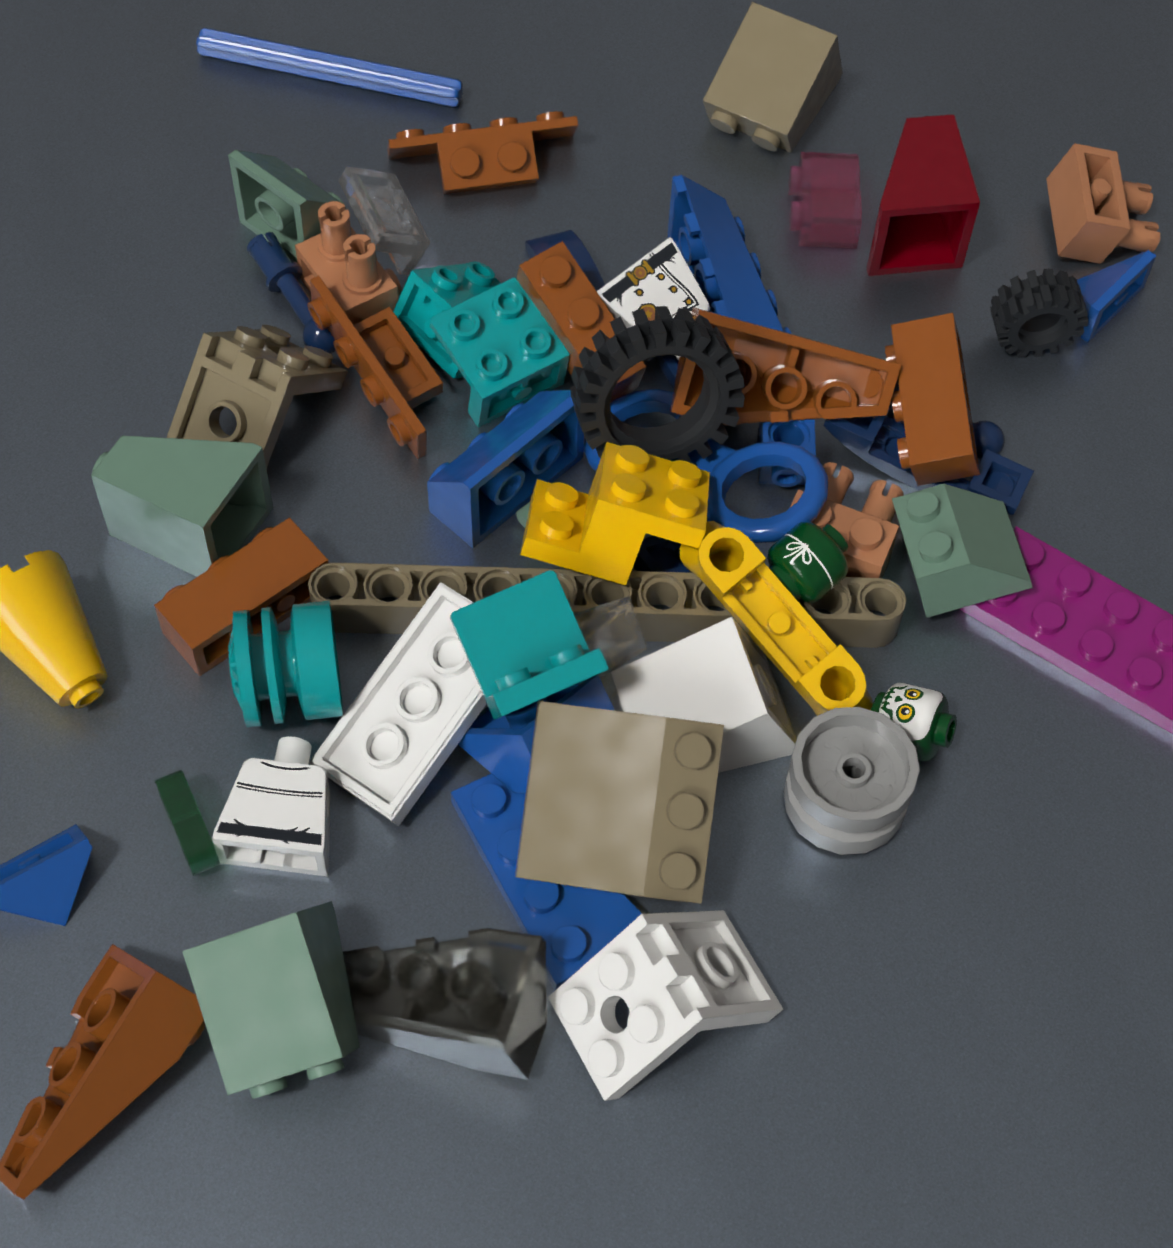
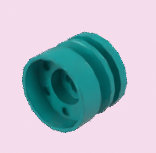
M330 600L293 604L290 630L279 631L276 617L271 607L261 608L262 633L260 634L253 633L249 610L233 611V629L230 642L228 643L229 666L234 697L237 698L243 711L246 727L262 725L261 700H270L275 724L284 723L287 712V697L295 696L299 698L306 720L343 716L339 663Z

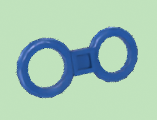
M663 389L638 390L610 402L611 412L620 421H625L641 413L651 412L668 414L675 419L683 416L670 411L673 392ZM585 438V455L590 467L597 471L601 458H599L596 448L592 450ZM708 439L707 441L713 453L704 460L696 449L688 453L692 464L701 470L710 472L707 508L708 521H714L724 527L740 530L753 543L776 542L798 523L814 521L827 501L829 477L819 458L801 446L777 441L755 443L736 451ZM782 466L790 468L803 476L806 481L805 490L798 502L787 511L770 518L751 519L739 516L725 505L726 493L733 482L746 472L759 467Z

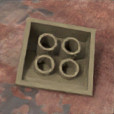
M538 701L515 877L634 896L702 904L724 725Z

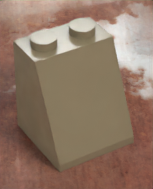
M752 2L703 99L710 123L717 129L729 134H734L736 130L751 136L754 143L764 149L776 151L777 148L791 153L843 74L838 37L833 33Z

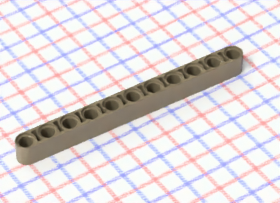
M328 563L316 568L308 582L311 602L328 601L327 598L335 595L344 596L338 600H330L335 633L403 634L440 582L472 602H477L549 570L556 573L585 640L677 642L733 617L699 577L694 573L631 571L625 586L570 569ZM845 577L819 601L805 603L798 600V602L836 646L841 644L843 647L877 648L890 644L897 636L905 610L906 597L901 587L888 579ZM386 597L398 598L397 600L390 602L381 601ZM610 603L615 605V607L604 608L600 607L599 604ZM653 605H666L669 609H656ZM709 606H717V607H720V608H722V609H724V610H723V611H713V610L708 609L707 607H709ZM816 609H824L832 614H822L816 611ZM870 611H880L883 614H885V616L875 615Z

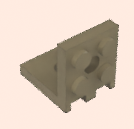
M262 325L261 329L255 330L244 326H237L236 331L203 333L167 438L254 443L263 448L267 469L293 396L339 390L343 386L348 371L333 364V356L330 353L313 346H304L302 348L290 342L291 335L288 332L271 325ZM225 407L229 408L236 417V429L231 436L222 430L219 423L220 413Z

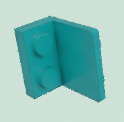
M475 261L411 270L393 312L414 342L453 379L462 378L463 375L430 328V320L433 316L501 284V282L495 278V273L490 267Z
M511 278L433 316L430 320V328L471 387L468 413L478 428L508 413L515 405L526 403L540 391H551L564 384L570 353L516 278Z
M552 570L453 611L450 615L451 623L494 720L609 670L600 648L590 652L559 579Z

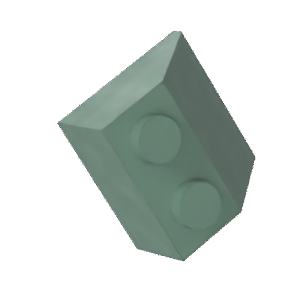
M235 149L228 157L240 223L257 235L263 234L267 242L266 232H273L287 256L297 263L295 245L321 233L318 218L319 208L327 202L339 201L343 203V201L332 192L327 193L311 182L302 170L291 168L276 156Z
M940 484L892 498L902 538L927 618L1032 588L1031 579L1004 502L947 484Z

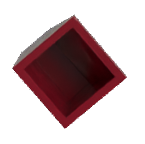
M954 114L906 118L879 206L866 268L868 276L963 268L980 206V199Z

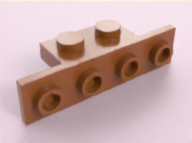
M553 111L537 115L536 121L518 123V119L515 117L499 118L492 120L489 123L490 127L471 129V124L457 123L445 126L443 133L425 135L423 129L404 130L396 133V139L388 140V159L438 154L444 194L536 183L539 176L533 141L571 137L578 127L577 116L564 117V112Z
M318 275L310 279L312 301L308 302L307 306L313 321L320 330L327 328L335 339L334 347L344 366L346 368L354 366L362 378L360 384L370 404L373 407L380 405L389 417L387 424L396 442L400 446L407 444L417 459L425 456L427 430L412 409L443 393L442 380L390 307L353 325L320 276Z

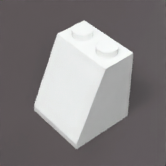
M733 617L611 672L617 689V693L611 695L615 711L724 725L718 773L789 756L793 753L797 738L767 657Z

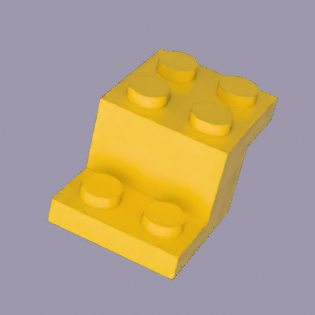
M606 442L589 494L577 491L565 483H549L537 479L531 496L520 555L626 586L645 533L699 549L706 532L710 472L701 470L696 465L687 461H670L647 454L643 449L633 445L620 446Z

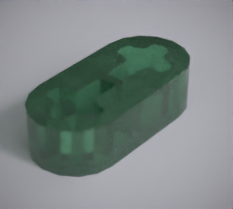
M182 769L155 779L154 782L192 876L219 866L220 861Z

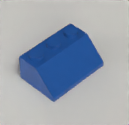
M540 391L526 403L515 405L508 412L505 420L490 432H483L476 436L465 452L451 463L441 464L432 473L427 481L429 511L471 548L477 546L511 518L516 511L531 501L537 479L553 483L583 458L584 433L573 407L571 391Z

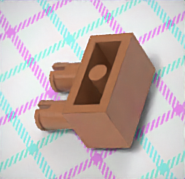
M1074 143L1046 178L1058 256L1101 264L1116 247L1133 249L1140 252L1147 250L1154 252L1160 241V232L1157 231L1159 229L1158 224L1129 219L1128 211L1138 215H1145L1149 211L1153 202V193H1150L1152 187L1149 184L1122 180L1118 153L1116 151Z
M331 201L323 204L318 210L321 233L295 245L297 263L302 268L300 279L311 292L310 279L319 275L353 325L388 307L393 311L398 302V297L402 293L397 276L390 268L384 270L377 261L374 242L371 243V239L367 235L357 234L350 226V212L348 209L346 210L343 203Z
M827 462L823 465L829 477L827 501L812 523L821 528L826 524L831 525L847 542L848 550L844 552L849 567L845 577L883 578L899 529V525L891 523L896 513L892 498L903 496V491L899 486L892 483L887 496H884L883 492L887 481L876 480L870 487V493L861 512L841 504L849 486L854 480V475L850 469L842 465L837 478H834L833 474L837 463ZM798 489L790 507L798 502L804 491Z

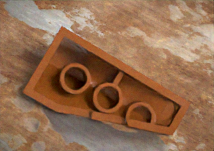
M693 307L691 315L694 321L700 314L709 320L712 328L717 327L723 334L743 376L745 387L741 388L745 399L743 407H735L740 417L737 425H740V423L788 422V420L838 419L887 415L901 364ZM679 357L670 410L680 415L686 414L696 403L704 382L703 370L695 362L685 357Z
M114 944L110 946L73 1006L70 1015L79 1019V1022L68 1045L64 1049L62 1047H54L46 1063V1067L51 1070L49 1073V1085L44 1096H38L27 1104L0 1161V1181L14 1195L22 1199L30 1195L174 1065L186 1048L197 1041L205 1028L204 1018L196 994Z

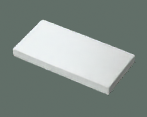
M441 582L309 761L310 765L325 768L327 777L397 826L402 823L487 704L450 620V615L453 611L474 602Z

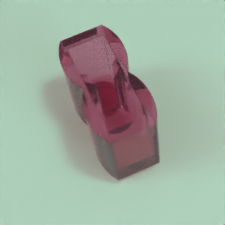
M801 152L799 166H790L788 194L797 196V202L791 201L789 230L798 231L799 246L857 248L862 222L858 154Z

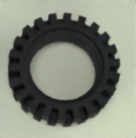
M656 306L655 320L649 321L643 308L632 311L636 324L632 327L626 328L621 316L611 321L610 324L615 335L609 338L599 330L592 337L597 351L594 352L584 347L578 356L583 368L574 366L571 376L575 385L570 387L573 407L592 450L596 448L598 456L601 458L606 442L620 446L633 445L653 456L667 460L677 458L678 460L690 463L692 462L688 453L696 449L704 460L713 453L707 440L712 438L721 445L726 441L729 435L723 424L736 427L740 417L735 407H743L745 399L741 388L745 387L743 376L723 334L717 327L712 328L709 320L699 314L694 321L689 310L679 307L674 319L667 306ZM674 355L685 357L695 362L703 370L704 382L696 403L686 414L671 423L659 427H636L620 421L611 412L610 401L612 391L618 380L628 369L640 361L654 356Z

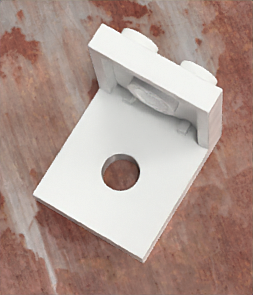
M724 910L641 914L548 997L604 1101L622 1097L699 1031L768 1023L783 1010V1007ZM620 998L627 1003L630 1011L628 1026L625 1030L619 1026L615 1017V1007Z

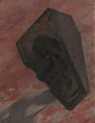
M484 928L468 931L467 938L438 942L435 937L416 939L415 946L382 951L378 946L343 951L358 1035L470 1069L528 1080L547 1026L546 941L542 936Z

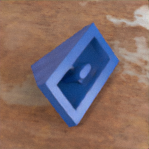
M1147 250L1077 280L1089 320L1088 326H1083L1085 332L1080 338L1089 342L1145 287L1157 255Z
M77 824L0 865V911L66 926L92 851L88 838Z

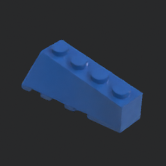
M683 175L673 176L667 239L671 237L676 243L709 303L710 312L791 334L788 327L782 328L777 317L778 308L773 291L771 289L765 290L757 255L754 252L749 253L745 245V232L741 219L738 216L733 217L725 198Z

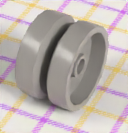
M862 707L834 708L814 717L798 734L783 790L786 813L797 832L816 847L840 855L863 854L887 844L901 828L920 771L915 746L904 729L882 713Z

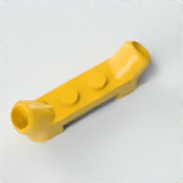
M708 521L699 549L681 544L680 559L683 565L705 583L810 705L816 716L834 708L862 707L871 710L873 699L866 689L865 674L859 664L841 644L836 646L764 563L766 557L748 536L740 530L724 527L714 521Z

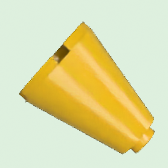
M52 550L33 552L24 556L30 565L15 572L11 570L8 564L0 568V652L59 706L73 705L76 709H80L93 703L103 694L104 689L102 685L107 680L108 675L65 561L59 553Z

